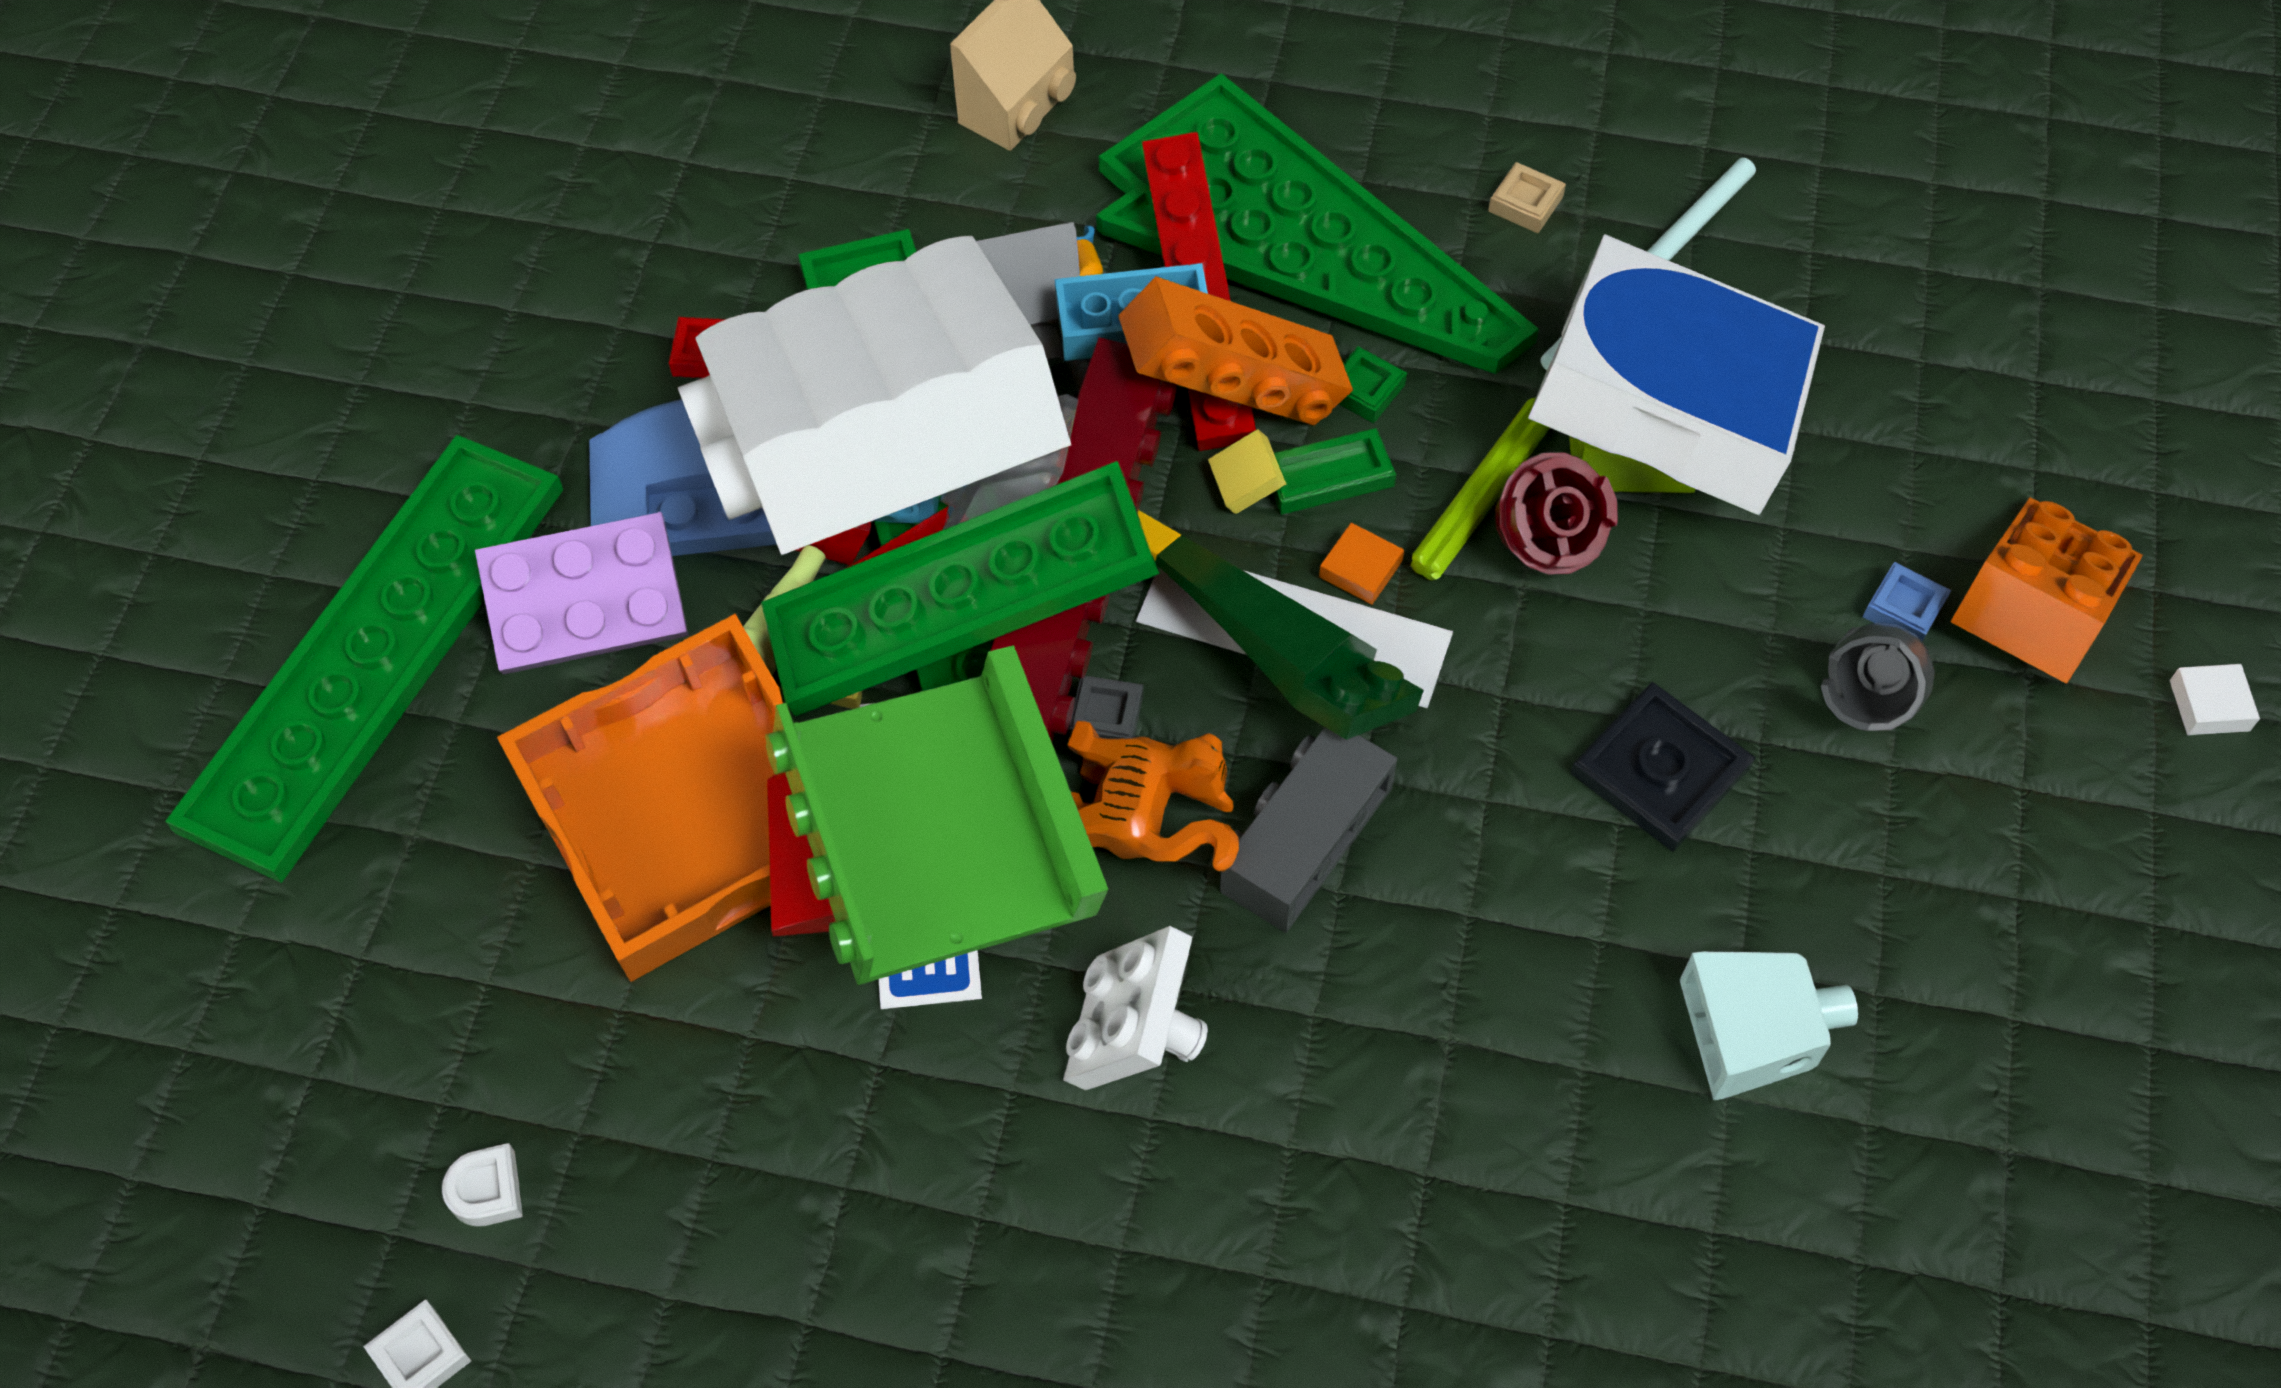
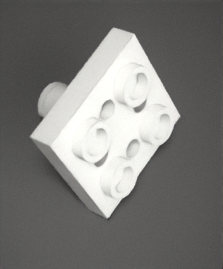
M1168 926L1096 956L1084 978L1083 989L1086 992V997L1080 1019L1074 1025L1067 1040L1066 1051L1069 1055L1064 1081L1081 1089L1089 1090L1161 1066L1164 1050L1176 1055L1184 1062H1188V1059H1195L1205 1044L1208 1031L1207 1024L1201 1019L1190 1017L1175 1009L1192 941L1191 936L1172 926Z

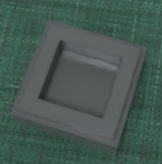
M1085 676L1083 679H1080L1069 726V739L1077 721L1091 723L1101 738H1134L1143 700V685Z

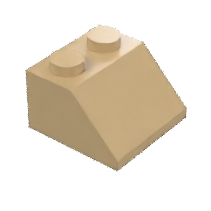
M994 0L950 43L958 123L1009 151L1026 135L1033 134L1039 127L1042 118L1058 101H1064L1074 88L1076 73L1074 72L1073 45L1040 0Z

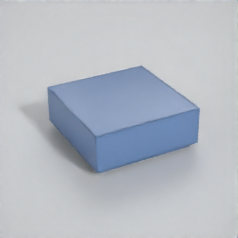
M1894 562L1867 606L1863 618L1873 623L1899 625L1917 635L1923 641L1951 590Z

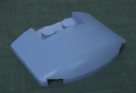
M682 399L659 404L635 413L589 440L591 526L662 512L672 556L777 545L763 508L731 520L728 519Z

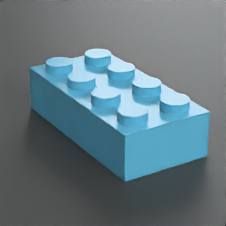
M1202 263L1054 279L1056 308L1064 361L1092 358L1098 337L1127 344L1118 315L1155 276L1208 294Z

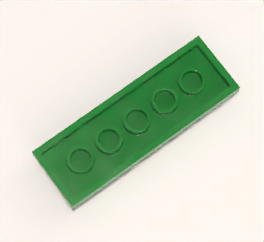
M1118 461L762 601L761 605L785 703H787L788 708L796 717L1158 575L1159 571L1124 474Z

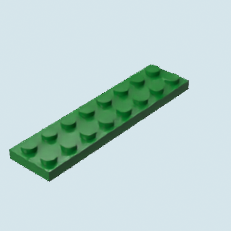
M456 435L165 822L171 830L183 838L282 883L484 602L475 550L529 539L564 490L559 476Z

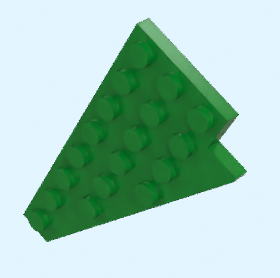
M1222 73L1098 156L1099 172L1125 193L1120 199L1096 214V227L1102 235L1162 256L1142 142L1198 132L1226 279L1237 282L1243 288L1260 290L1493 374H1497L1536 344L1538 327Z

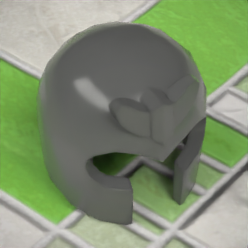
M1874 623L1857 628L1852 627L1837 643L1829 656V679H1823L1821 690L1826 705L1839 720L1865 731L1892 730L1912 719L1921 710L1932 692L1935 670L1926 645L1917 635L1899 625Z

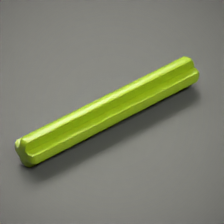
M1536 397L1527 400L1414 551L1411 567L1416 574L1423 575L1431 581L1441 577L1500 497L1507 479L1522 462L1528 459L1548 432L1550 427L1528 418Z

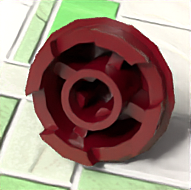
M1565 452L1541 453L1522 462L1507 479L1495 509L1496 528L1503 544L1526 566L1547 575L1571 574L1591 564L1605 547L1611 527L1616 526L1618 522L1617 498L1609 479L1606 476H1600L1586 461Z

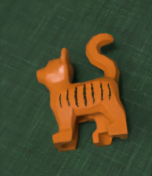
M1086 721L1076 722L1067 746L1071 751L1083 757L1079 773L1081 777L1094 785L1099 784L1094 802L1091 804L1083 802L1079 793L1071 792L1092 847L1107 849L1121 859L1147 857L1156 862H1177L1191 854L1201 845L1211 844L1214 847L1212 862L1213 868L1216 871L1224 872L1233 865L1239 851L1237 834L1227 824L1208 819L1191 822L1170 838H1164L1160 835L1164 810L1170 794L1174 792L1203 802L1221 811L1232 812L1234 807L1233 800L1224 791L1227 767L1222 754V741L1219 738L1207 733L1174 746L1147 737L1107 739L1099 737L1091 723Z

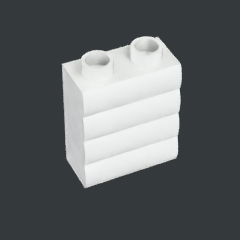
M973 236L954 237L933 243L912 254L905 261L886 262L865 268L845 278L836 286L809 289L783 299L766 312H753L734 316L709 327L695 338L710 376L678 387L700 443L704 460L728 519L731 520L763 508L781 555L1071 445L1043 344Z

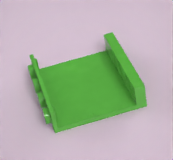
M1014 645L989 651L981 677L836 714L793 723L787 703L776 705L773 732L765 734L769 762L776 775L786 774L792 791L791 795L786 796V808L791 827L797 837L807 835L814 856L807 859L811 886L818 900L826 898L829 900L836 922L829 924L831 944L839 964L850 962L857 985L1097 915L1109 889Z

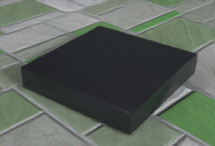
M1652 681L1573 763L1570 774L1674 852L1751 769L1756 757Z

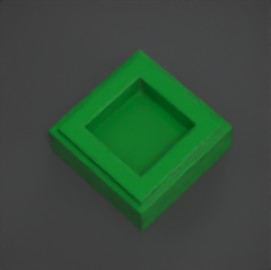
M1357 346L1343 363L1353 391L1339 405L1374 424L1405 386L1407 372Z

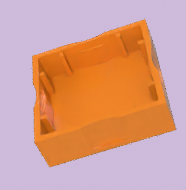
M736 614L652 656L640 668L623 679L593 691L583 692L497 737L630 982L771 905L767 779L775 775L772 770L767 755L765 734L773 732L776 705L782 704L783 700L777 683Z

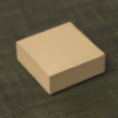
M1516 162L1491 197L1488 212L1539 233L1562 200L1566 183Z

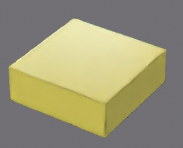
M1259 429L1208 459L1225 505L1235 514L1286 485L1268 437Z

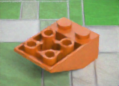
M2030 497L1986 559L1950 622L2067 684L2107 621L2143 555L2133 550L2131 544L2120 535L2106 530L2097 532L2076 521L2073 514L2065 507L2049 501L2039 502Z

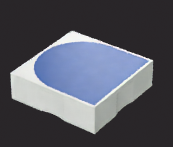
M1604 234L1579 287L1561 333L1562 339L1549 364L1528 418L1609 453L1643 462L1669 475L1678 482L1760 515L1791 462L1825 325Z

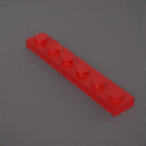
M1198 132L1143 141V154L1164 267L1202 263L1208 294L1231 301ZM1187 388L1199 451L1231 446L1256 430L1252 407Z

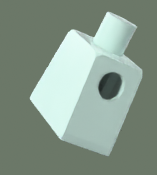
M1696 952L1692 953L1680 978V984L1713 1100L1728 1098L1815 1068L1831 1045L1828 1029L1855 1026L1858 1020L1857 1002L1849 985L1815 989L1807 961L1798 953Z

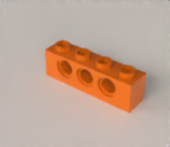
M1157 276L1118 315L1136 372L1314 426L1320 420L1327 417L1333 408L1353 391L1332 335Z

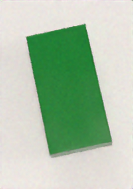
M1377 428L1274 453L1286 482L1285 486L1272 493L1281 515L1395 487L1396 473Z

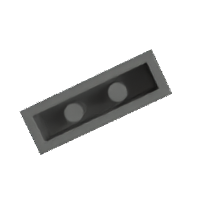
M1326 727L1317 738L1308 735L1294 753L1290 763V768L1293 770L1281 785L1272 782L1261 795L1254 810V815L1257 817L1245 833L1240 830L1235 831L1238 836L1239 851L1233 865L1226 871H1221L1220 893L1284 933H1287L1392 790L1398 758L1359 735L1345 740Z

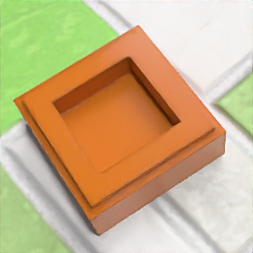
M1350 523L1320 565L1319 578L1373 605L1402 563L1404 549Z

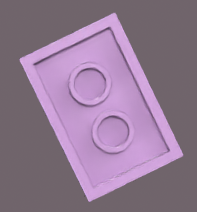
M662 512L475 550L498 669L503 675L689 636L666 523Z

